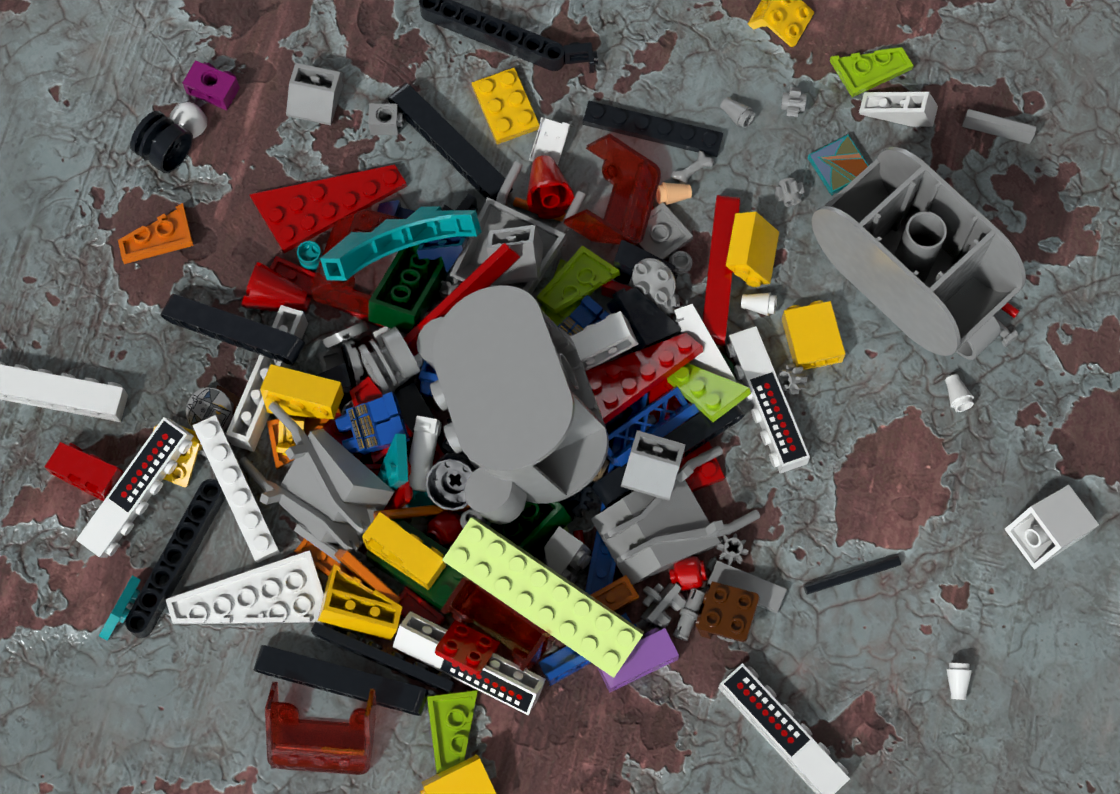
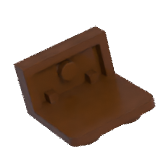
M712 581L710 589H707L704 595L703 611L699 613L696 621V627L701 637L711 639L712 634L745 642L748 639L758 607L759 595L755 592Z

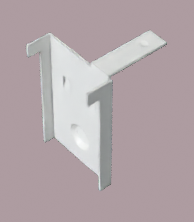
M541 117V123L529 161H534L539 156L547 155L552 157L558 166L570 125H573L565 122L558 123Z

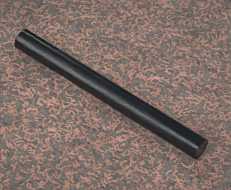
M899 556L806 584L804 585L806 595L900 566L901 560Z

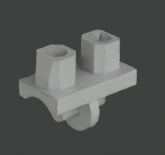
M659 583L654 589L646 586L643 592L647 597L642 603L648 608L640 618L645 622L653 623L659 628H665L672 619L663 611L669 604L675 611H678L687 602L679 592L682 588L677 583L674 585L669 583L664 589Z

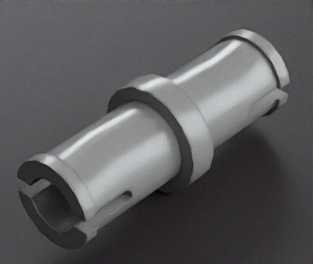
M693 588L690 590L691 592L684 609L681 608L679 612L681 617L673 633L674 637L684 641H688L694 622L697 621L698 612L705 595L704 592L697 589L695 591Z

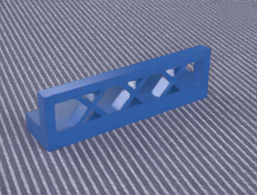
M678 387L672 388L608 433L609 441L614 437L622 438L620 449L615 453L612 452L610 447L608 448L607 457L613 466L622 467L628 462L635 439L628 437L629 427L632 424L641 425V432L663 438L697 414L699 410L694 403H687ZM675 395L681 406L674 411L667 410L668 399ZM652 410L661 411L659 422L655 425L647 423L649 412Z
M626 613L621 615L624 619L632 623ZM566 646L539 661L538 665L550 686L589 665L591 662Z

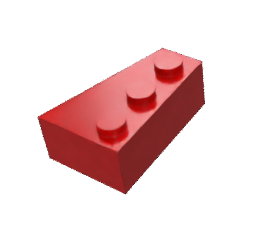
M60 442L45 465L47 471L55 477L104 501L124 471L104 462L93 454L88 455L82 452L81 448L72 443L66 445Z

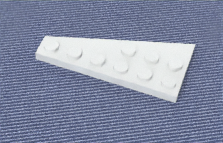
M310 550L165 599L173 624L323 623L318 621L324 591Z

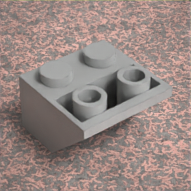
M295 63L289 82L286 116L332 125L343 88L341 73Z
M536 225L489 231L487 242L488 258L503 243L509 245L520 256L514 264L492 283V286L539 280L544 244Z
M637 430L621 487L669 501L686 444Z
M560 526L544 546L547 566L573 584L577 580L576 575L579 570L586 568L592 558L590 556L592 551L583 542Z

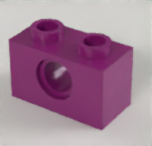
M196 60L182 82L186 94L224 110H228L240 89L237 78L233 73L229 71L222 72L210 63H201ZM211 82H216L214 85H208Z

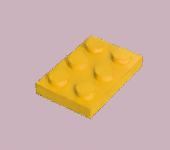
M515 68L472 82L473 91L497 145L539 129L540 125Z

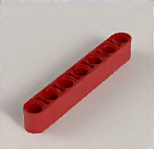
M723 195L716 196L703 311V323L715 344L719 346L725 345L733 273L726 266L735 214L739 213L740 197Z

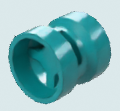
M305 241L298 246L297 256L300 265L310 271L320 269L322 266L320 260L322 254L319 245L313 241Z

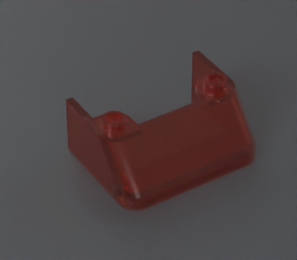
M609 133L588 144L586 147L587 150L604 160L602 174L608 182L613 184L604 219L586 209L564 219L563 224L592 242L620 245L621 240L636 245L644 238L661 179V172L657 164Z
M363 209L342 217L334 223L322 256L351 232H372L386 219L403 218L369 209ZM320 260L310 286L312 298L319 303L368 316L369 300L372 295L353 290L355 286L354 275L347 281L327 280Z
M467 577L461 579L441 609V612L444 614L452 612V617L461 624L473 622L512 650L513 662L523 672L532 668L556 639Z
M272 682L265 707L268 763L274 768L353 775L367 773L371 765L376 720L375 689H370L366 708H358L352 711L349 723L299 719V710L295 705L278 701V682Z

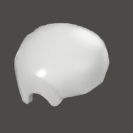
M185 102L178 104L170 113L169 118L173 120L174 124H180L192 133L193 138L201 135L207 127L206 115L194 103Z

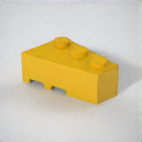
M273 364L270 365L260 388L267 413L273 414L268 407L272 402H277L288 415L334 420L344 395L341 382Z
M381 512L378 513L362 535L367 550L427 590L432 587L446 567V563L442 561L444 555L439 550L433 547L431 549L428 548L419 537L412 533L409 534L398 523L390 520Z
M334 564L328 576L318 621L391 640L398 628L402 606L377 590L373 591L361 583V580L356 577H350L342 572L339 566Z

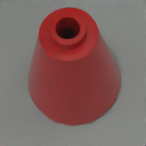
M542 155L535 158L532 162L527 205L530 212L538 214L540 218L553 219L565 214V210L574 199L573 190L554 159L550 156Z
M257 261L248 282L247 294L243 297L241 307L278 312L280 306L283 305L306 312L311 298L307 297V291Z

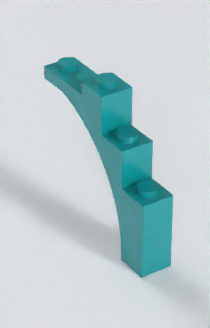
M425 206L418 208L407 219H386L372 232H351L323 255L320 260L327 280L347 281L351 276L369 264L405 248L444 238L477 237L482 231L476 210L442 211L440 206Z

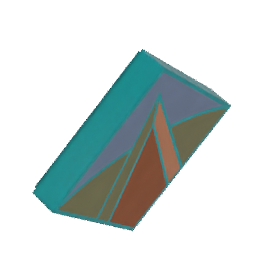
M849 135L809 154L807 158L831 196L840 192L869 166Z

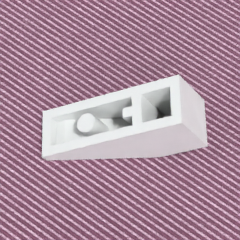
M864 92L859 113L860 115L907 126L933 127L938 106L930 92Z

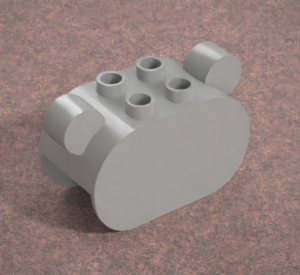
M889 147L883 150L873 163L823 207H820L812 216L814 235L823 252L835 268L909 338L928 351L938 355L949 356L957 352L960 356L969 360L979 356L1000 336L1001 329L994 315L1025 285L1026 274L1024 265L1018 252L1007 237L923 160L899 147Z
M500 285L487 287L464 297L449 310L445 317L433 319L424 325L418 335L417 350L421 357L436 370L438 380L430 384V389L437 405L443 411L448 409L452 420L451 423L444 426L445 436L451 448L456 453L463 451L476 469L467 479L464 488L465 499L473 510L490 523L498 525L507 524L518 518L524 510L526 501L532 503L561 501L576 494L594 479L602 468L608 453L609 438L606 426L573 340L542 311L539 303L531 294L514 286Z

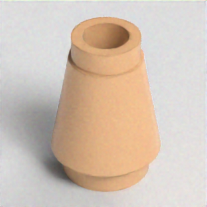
M662 182L661 185L656 186L658 204L663 202L665 205H669L692 197L690 184Z

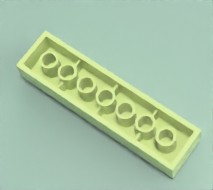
M475 516L469 519L442 560L613 678L643 636L644 631Z

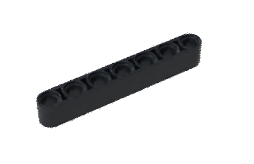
M419 0L421 16L428 22L550 71H558L564 66V47L556 41L453 0ZM475 22L473 25H468L467 23ZM490 30L496 31L494 33H488V31ZM512 38L517 39L516 41H513V42H512V41H509V39H512ZM530 47H537L538 49H536V50H531V49H529V48H530ZM557 55L559 57L551 58L550 56Z
M404 83L388 97V101L390 104L398 105L399 113H403V118L484 198L487 199L488 197L496 201L506 178L409 84Z
M171 294L160 314L163 319L174 325L288 365H294L305 345L302 339L293 334L176 294Z
M737 404L716 421L712 422L700 412L663 438L686 444L682 456L683 459L739 422L745 416V413ZM627 463L608 473L592 486V489L606 508H609L634 491L621 487Z
M207 479L201 483L127 615L125 626L135 637L145 638L154 629L167 605L165 599L172 596L223 504L225 495L217 480ZM218 489L215 496L207 497L209 490ZM199 510H206L203 518H195V514ZM194 532L192 539L188 541L183 540L185 533ZM174 554H182L178 562H171V557ZM164 575H169V581L164 585H159V579ZM152 597L157 598V602L153 607H146L148 599ZM143 619L145 621L144 626L139 630H134L136 621Z
M261 645L254 666V671L263 675L416 716H422L429 692L427 689L265 645Z

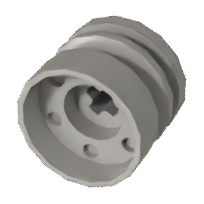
M396 327L381 334L384 346L379 347L373 339L369 341L373 352L370 353L364 344L358 347L365 369L372 381L383 392L389 389L385 378L388 377L394 386L397 385L394 373L399 371L405 379H408L420 372L414 356Z

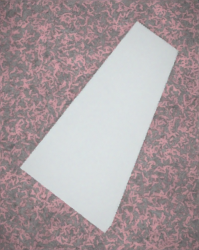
M690 304L674 310L677 319L684 318L683 321L678 322L681 334H689L703 347V352L691 360L690 364L736 382L734 375L694 305Z

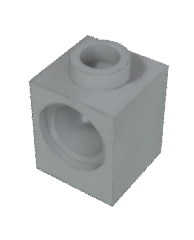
M369 103L368 125L370 135H398L399 127H403V113H399L397 104ZM385 117L391 118L389 121H381Z

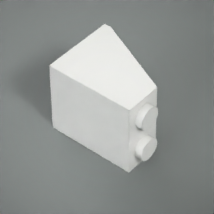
M1067 485L1029 507L1008 525L1005 531L1035 570L1088 535L1099 524L1070 485Z

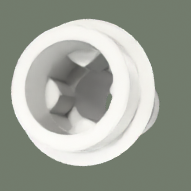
M771 292L742 295L741 308L766 316L775 314L777 295H772Z
M954 374L945 379L951 407L956 412L966 411L974 405L972 401L974 397L961 381L959 375Z
M949 663V669H946L951 699L966 700L972 673L970 664Z

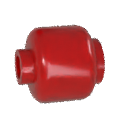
M441 512L428 523L427 536L443 547H450L463 530L460 523L461 516L456 512Z
M691 556L674 564L673 569H669L671 583H677L682 588L681 591L700 588L703 586L704 581L707 580L704 560L700 561L697 556Z

